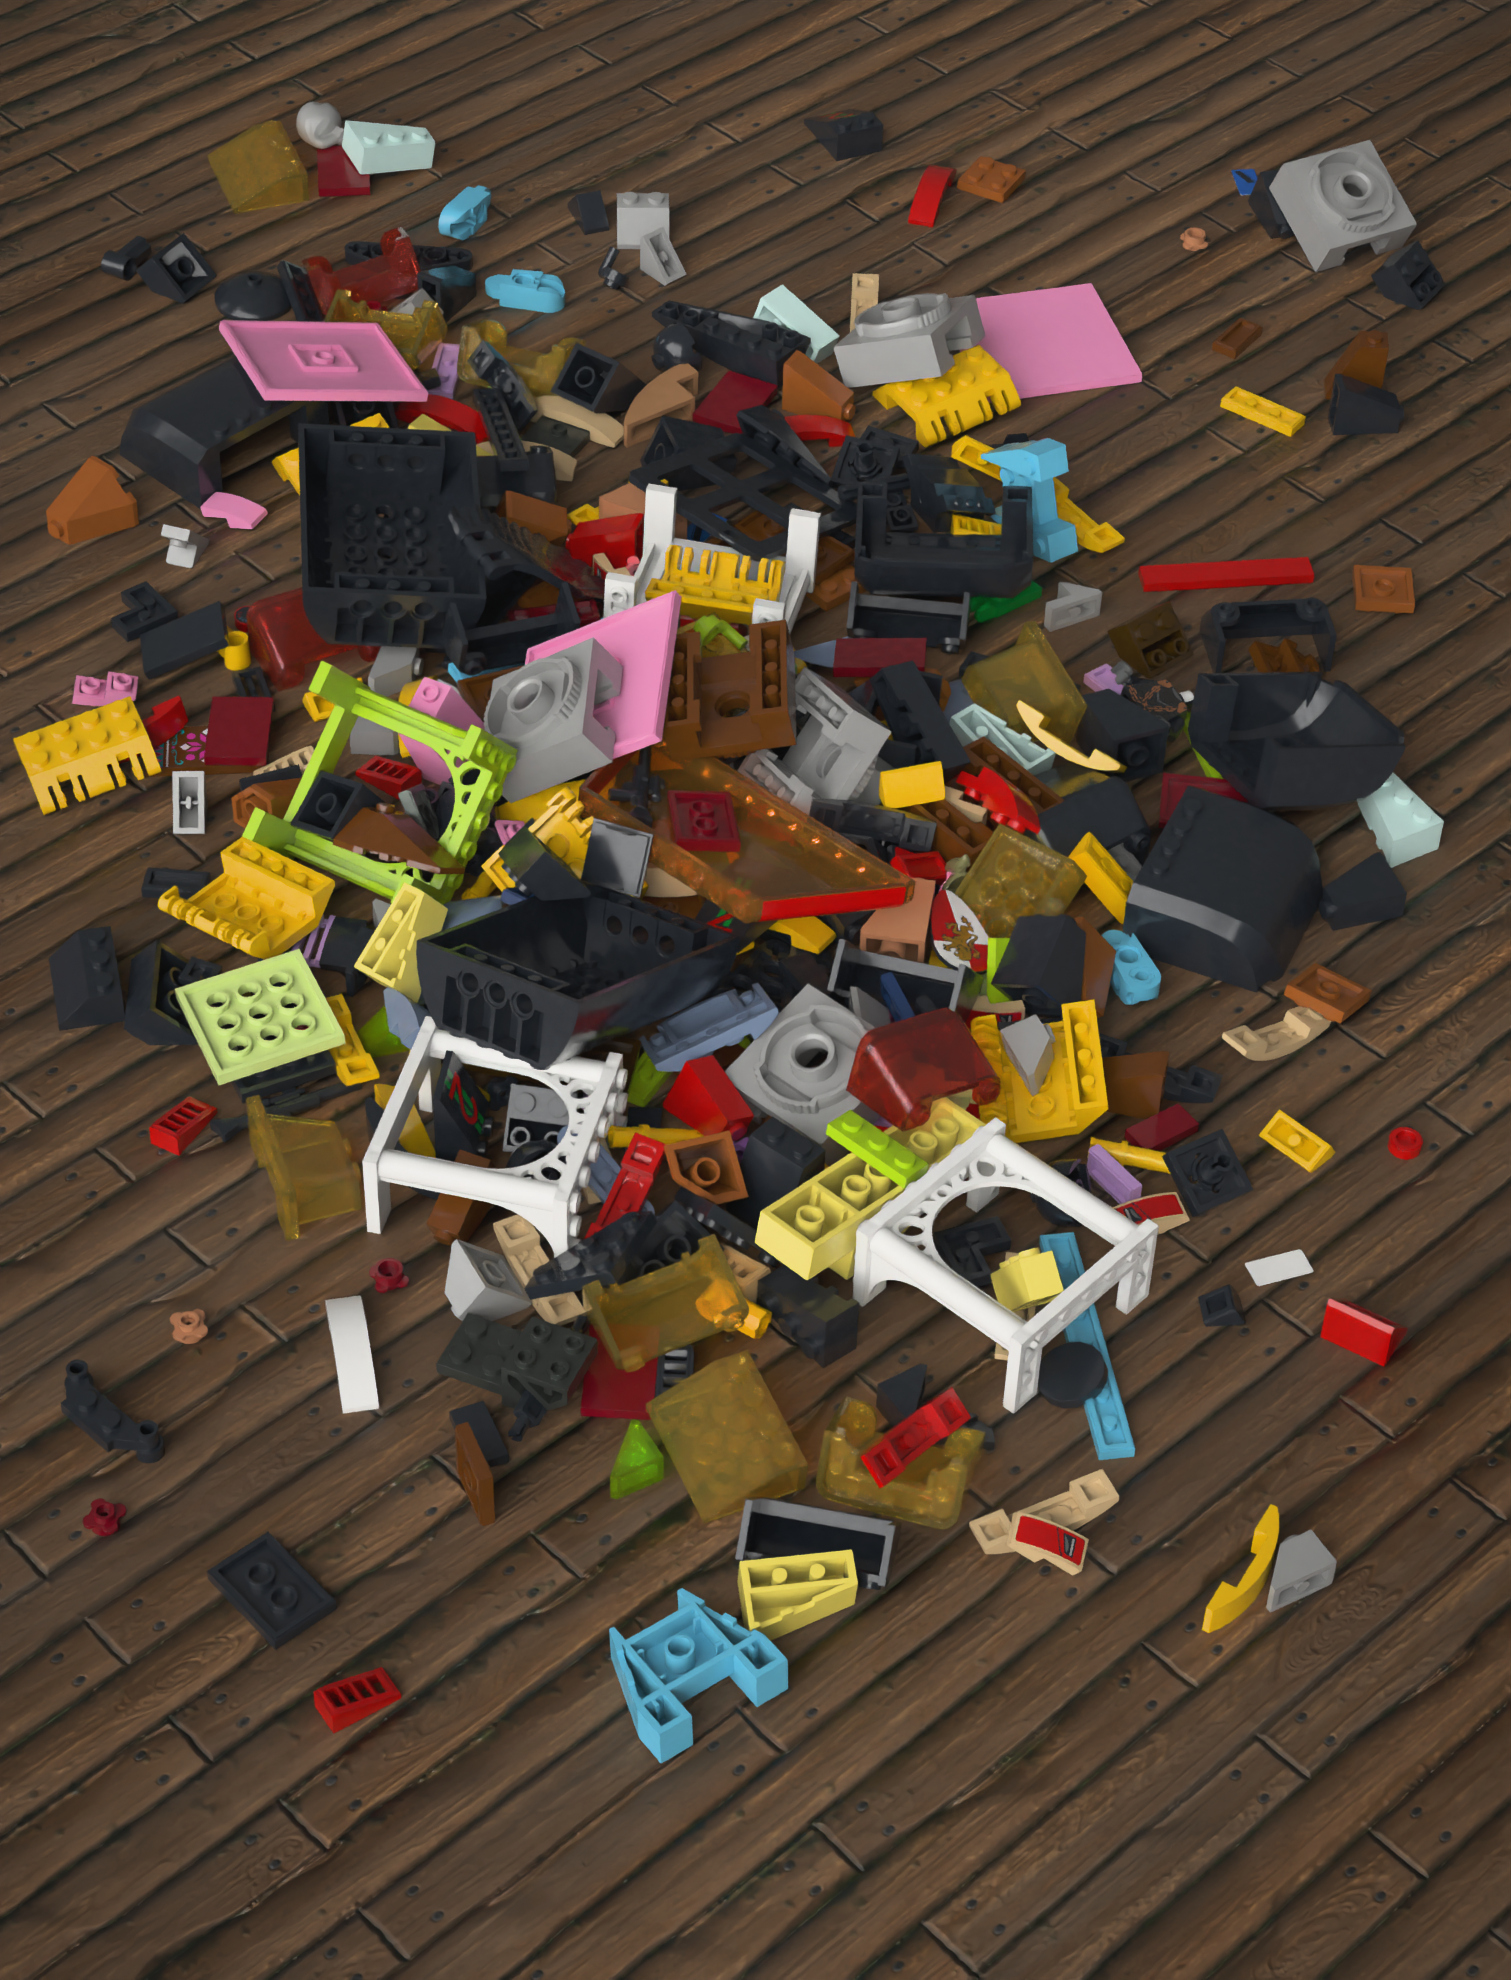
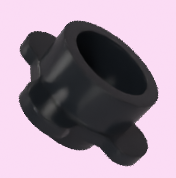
M509 1075L506 1078L498 1076L487 1084L486 1092L489 1094V1108L492 1111H498L501 1107L509 1104L511 1084L518 1083L514 1076Z

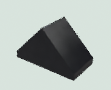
M601 190L577 194L568 202V209L584 235L609 231V223Z
M918 1364L878 1383L876 1407L892 1427L921 1407L926 1386L927 1365Z

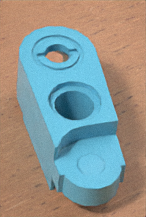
M480 185L475 188L467 186L443 208L438 226L440 234L460 240H465L470 235H474L487 221V209L492 196L491 190Z
M513 269L511 275L497 274L485 280L486 294L494 299H499V306L544 313L558 312L565 306L563 282H561L559 277L543 274L542 271Z
M1119 930L1104 932L1101 936L1116 950L1110 983L1120 1000L1126 1005L1138 1004L1139 1001L1158 999L1161 983L1160 971L1134 933L1130 937L1129 934L1126 935Z

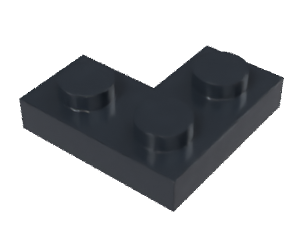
M145 581L121 592L122 602L131 610L112 617L111 623L112 628L127 642L138 639L145 632L178 619V611Z
M998 1216L937 1231L933 1235L934 1245L942 1260L953 1271L976 1287L992 1282L990 1276L992 1272L984 1256L1010 1250L1011 1239Z

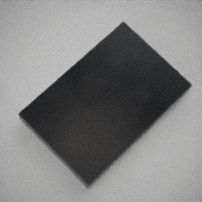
M220 601L140 635L143 671L148 680L229 646L225 608Z
M266 1532L207 1571L209 1581L275 1650L337 1609L336 1600L269 1532Z

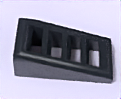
M360 927L345 971L348 996L353 997L368 979V976L356 969L354 965L375 930L366 927Z
M661 1343L659 1345L654 1416L690 1418L695 1347L693 1345ZM665 1372H670V1373H686V1375H684V1374H665ZM664 1386H675V1387H685V1388H667V1387H664ZM663 1398L684 1399V1402L663 1401Z

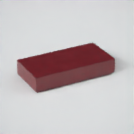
M1177 1103L1125 1129L1124 1138L1132 1146L1161 1151L1198 1132L1199 1123Z

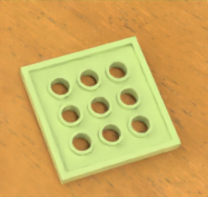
M300 949L175 989L176 999L218 1085L346 1044L345 1035ZM283 982L286 984L282 987L273 986L275 983ZM247 992H252L253 994H255L251 997L242 996ZM217 1002L224 1004L220 1007H211L212 1004ZM291 1003H294L295 1005H297V1006L294 1007V1008H285V1007H284L285 1005L291 1004ZM256 1014H264V1015H265L264 1018H260V1019L253 1018V1016L256 1015ZM232 1024L234 1026L230 1029L221 1028L223 1025ZM306 1025L307 1027H309L305 1030L295 1029L297 1026ZM270 1035L277 1037L270 1041L264 1040L265 1037ZM236 1046H243V1047H245V1049H243V1050H241V1051H233V1050H231L232 1048H234V1047H236Z

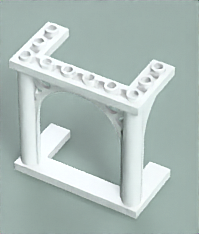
M649 483L646 488L643 557L634 576L607 573L605 578L603 619L647 602L645 591L651 579H662L665 573V552L669 544L683 547L679 570L682 567L685 548H693L694 558L690 570L692 572H699L701 555L705 549L711 550L708 574H710L713 553L715 551L739 554L740 565L737 578H739L744 555L731 547L675 538L677 488ZM791 509L786 557L777 556L769 559L766 583H768L772 560L786 562L780 600L776 602L756 598L753 605L752 624L786 620L789 634L791 633L806 592L812 593L815 587L821 513ZM751 560L752 564L748 580L757 581L760 562ZM749 635L744 637L748 640V643L742 650H739L730 641H711L709 644L702 646V658L750 652Z
M426 1016L362 1161L367 1232L381 1234L391 1211L390 1183L484 1201L509 1209L528 1220L544 1235L552 1247L554 1258L582 1241L577 1239L582 1221L581 1216L577 1215L581 1203L580 1190L582 1187L587 1188L591 1174L589 1166L591 1162L596 1163L598 1160L600 1137L605 1138L608 1148H611L609 1147L610 1143H608V1130L610 1126H627L628 1118L623 1116V1113L626 1109L628 1094L624 1093L623 1089L626 1085L628 1070L623 1069V1054L609 1052L606 1062L574 1056L570 1060L555 1064L547 1070H537L532 1068L529 1063L519 1059L506 1058L503 1056V1053L494 1049L479 1047L476 1045V1042L467 1038L454 1037L450 1035L449 1031L440 1030L435 1025L432 1017ZM446 1050L453 1051L461 1063L517 1073L545 1083L562 1098L569 1114V1125L566 1134L556 1148L541 1159L519 1167L505 1169L483 1168L394 1150L418 1092L419 1110L433 1112V1097L441 1071V1059H444ZM560 1081H564L568 1083V1085H562ZM581 1089L588 1097L577 1099L573 1098L571 1094ZM579 1108H585L584 1114L578 1113L577 1110ZM561 1156H566V1164L558 1159ZM546 1167H552L560 1172L561 1177L558 1180H549L542 1175L541 1171ZM530 1174L533 1175L534 1179H531V1177L524 1176Z
M995 1117L985 1126L978 1127L972 1137L962 1145H956L945 1159L940 1163H934L924 1176L916 1182L912 1181L909 1183L903 1193L893 1201H887L876 1215L871 1219L864 1220L856 1230L852 1298L860 1302L859 1305L863 1307L886 1288L887 1280L905 1282L924 1291L1007 1349L1009 1354L1003 1407L1014 1414L1037 1394L1042 1348L1118 1281L1116 1308L1126 1315L1149 1295L1159 1225L1148 1218L1141 1225L1136 1224L1005 1136L1006 1124ZM1000 1186L1022 1189L1049 1201L1115 1247L1027 1322L957 1274L939 1256L932 1237L933 1224L942 1208L955 1197L967 1192L966 1206L977 1213L999 1194ZM922 1214H927L924 1218H919ZM908 1226H916L924 1231L915 1236L901 1233ZM924 1245L926 1248L921 1251L917 1246Z

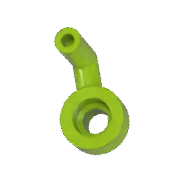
M715 615L702 616L693 627L695 632L700 631L702 646L709 644L719 633L723 634L739 650H742L748 643V640L725 620H719Z

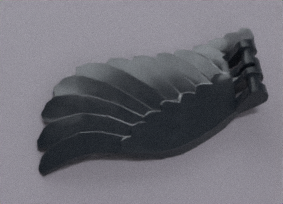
M473 504L471 508L464 505L459 511L453 506L448 511L449 519L456 534V540L461 546L468 548L467 553L478 566L484 567V573L490 580L498 579L511 571L517 570L535 575L559 589L561 582L567 581L572 596L587 601L594 599L596 602L604 603L605 581L599 576H591L592 570L589 564L579 559H573L565 548L550 544L544 535L538 533L531 534L527 527L519 528L515 522L509 524L506 517L500 519L497 513H490L487 508L480 509L478 504Z

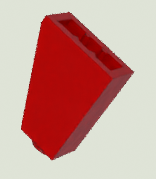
M635 513L579 522L574 532L568 534L566 549L569 550L573 559L582 560L589 564L590 567H593V555L603 552L614 569L626 567L627 559L631 556H636L641 561L643 557L644 514Z
M713 1055L686 1061L662 1104L665 1110L704 1136L730 1130L732 1141L739 1140L746 1134L747 1128L754 1117L753 1112Z

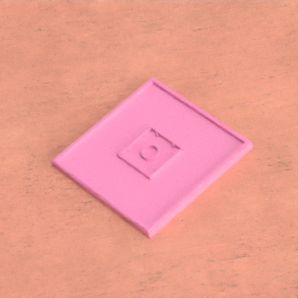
M1092 283L976 298L985 332V337L976 345H980L1009 373L1020 399L1142 382V372ZM990 396L987 397L988 402L992 403Z
M220 321L219 331L264 400L427 402V390L378 323Z
M676 590L527 649L525 665L594 637L623 666L620 695L596 704L593 708V717L604 728L609 726L616 733L613 759L662 741L682 598Z

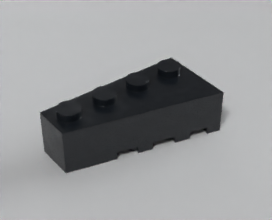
M913 660L881 668L870 679L893 740L917 745L915 765L941 761L945 784L971 762Z

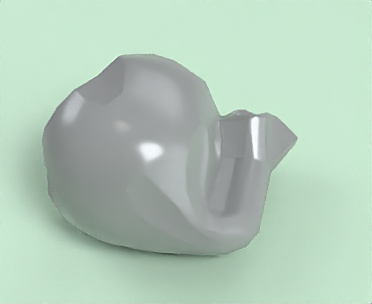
M314 101L303 105L296 119L297 132L301 139L319 149H326L336 144L342 146L344 129L342 128L340 113L336 107L330 103Z

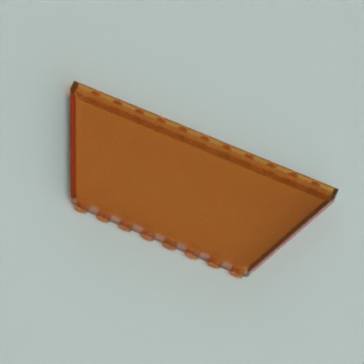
M664 732L662 741L650 745L652 748L650 777L660 775L662 779H665V788L660 789L662 794L660 802L654 803L651 800V794L648 795L647 810L653 819L652 828L629 814L635 809L631 802L608 800L609 788L622 789V785L625 782H632L633 768L638 765L639 750L613 759L612 763L597 768L579 787L578 801H581L584 805L581 813L584 819L593 816L594 818L654 834L649 862L744 923L898 908L910 903L914 897L916 881L715 757L709 756L672 761ZM667 791L730 792L741 840L740 852L686 851L675 844L666 801Z

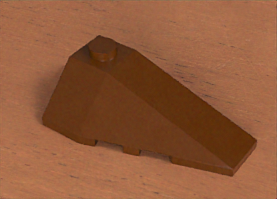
M379 802L376 804V807H363L333 840V845L354 853L366 854L367 851L379 854V859L406 862V866L436 874H464L465 867L408 814L396 811V806L389 803Z

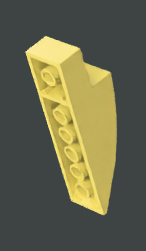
M941 1094L885 1130L884 1133L929 1163V1170L934 1163H940L945 1159L956 1145H962L972 1137L978 1127L985 1126L986 1124ZM851 1152L760 1212L755 1243L807 1281L827 1267L848 1280L854 1275L856 1230L864 1220L871 1219L887 1201H893L905 1189ZM910 1226L905 1228L901 1233L903 1234Z

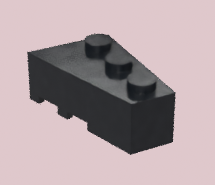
M783 1265L758 1280L757 1305L771 1311L772 1319L779 1325L781 1331L787 1337H792L801 1346L804 1354L808 1358L814 1359L822 1368L827 1367L855 1350L857 1346L860 1302L853 1298L845 1301L837 1296L839 1295L837 1288L830 1286L826 1289L817 1284L819 1282L817 1276L807 1281L792 1269Z

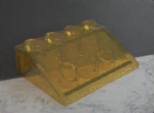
M270 120L262 124H256L207 155L208 161L234 214L309 201L308 174L280 120Z
M999 824L954 894L971 909L989 938H1010L1019 916H1034V914L1058 916V914H1064L1087 878V875L1074 860Z
M748 1350L710 1363L646 1403V1410L704 1524L744 1510L745 1499L760 1496L776 1499L805 1488L808 1463Z

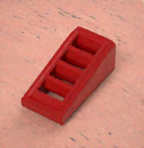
M374 756L355 771V775L358 778L400 800L398 793L422 783V771L417 767L379 756Z
M188 1096L149 1127L151 1144L180 1156L218 1113L217 1108ZM187 1115V1116L192 1117L193 1119L191 1120V1119L186 1118V1117H184V1116Z
M382 1667L325 1685L313 1691L315 1708L333 1734L401 1699V1693ZM380 1682L385 1692L378 1693L373 1684ZM366 1689L370 1697L365 1698L361 1691ZM353 1695L357 1701L351 1703L348 1697ZM341 1702L343 1706L337 1707L336 1704Z

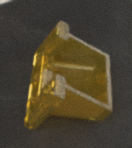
M1036 621L1025 622L1014 647L968 666L961 679L975 704L1007 722L1006 727L1019 735L1025 733L1030 736L1031 741H1038L1039 739L1021 717L1016 706L1019 700L1030 704L1050 717L1051 721L1045 729L1067 744H1070L1087 708L1086 702Z
M259 1095L246 1098L250 1145L259 1168L265 1167L275 1192L277 1217L286 1241L300 1238L299 1224L362 1209L359 1166L356 1161L351 1162L352 1153L347 1138H341L335 1121L266 1114Z

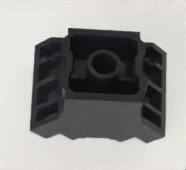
M906 454L902 456L910 481V505L933 533L951 531L952 515H962L981 520L984 519V514L986 516L996 514L992 498L985 497L982 486L966 468L959 467L956 459L922 454Z

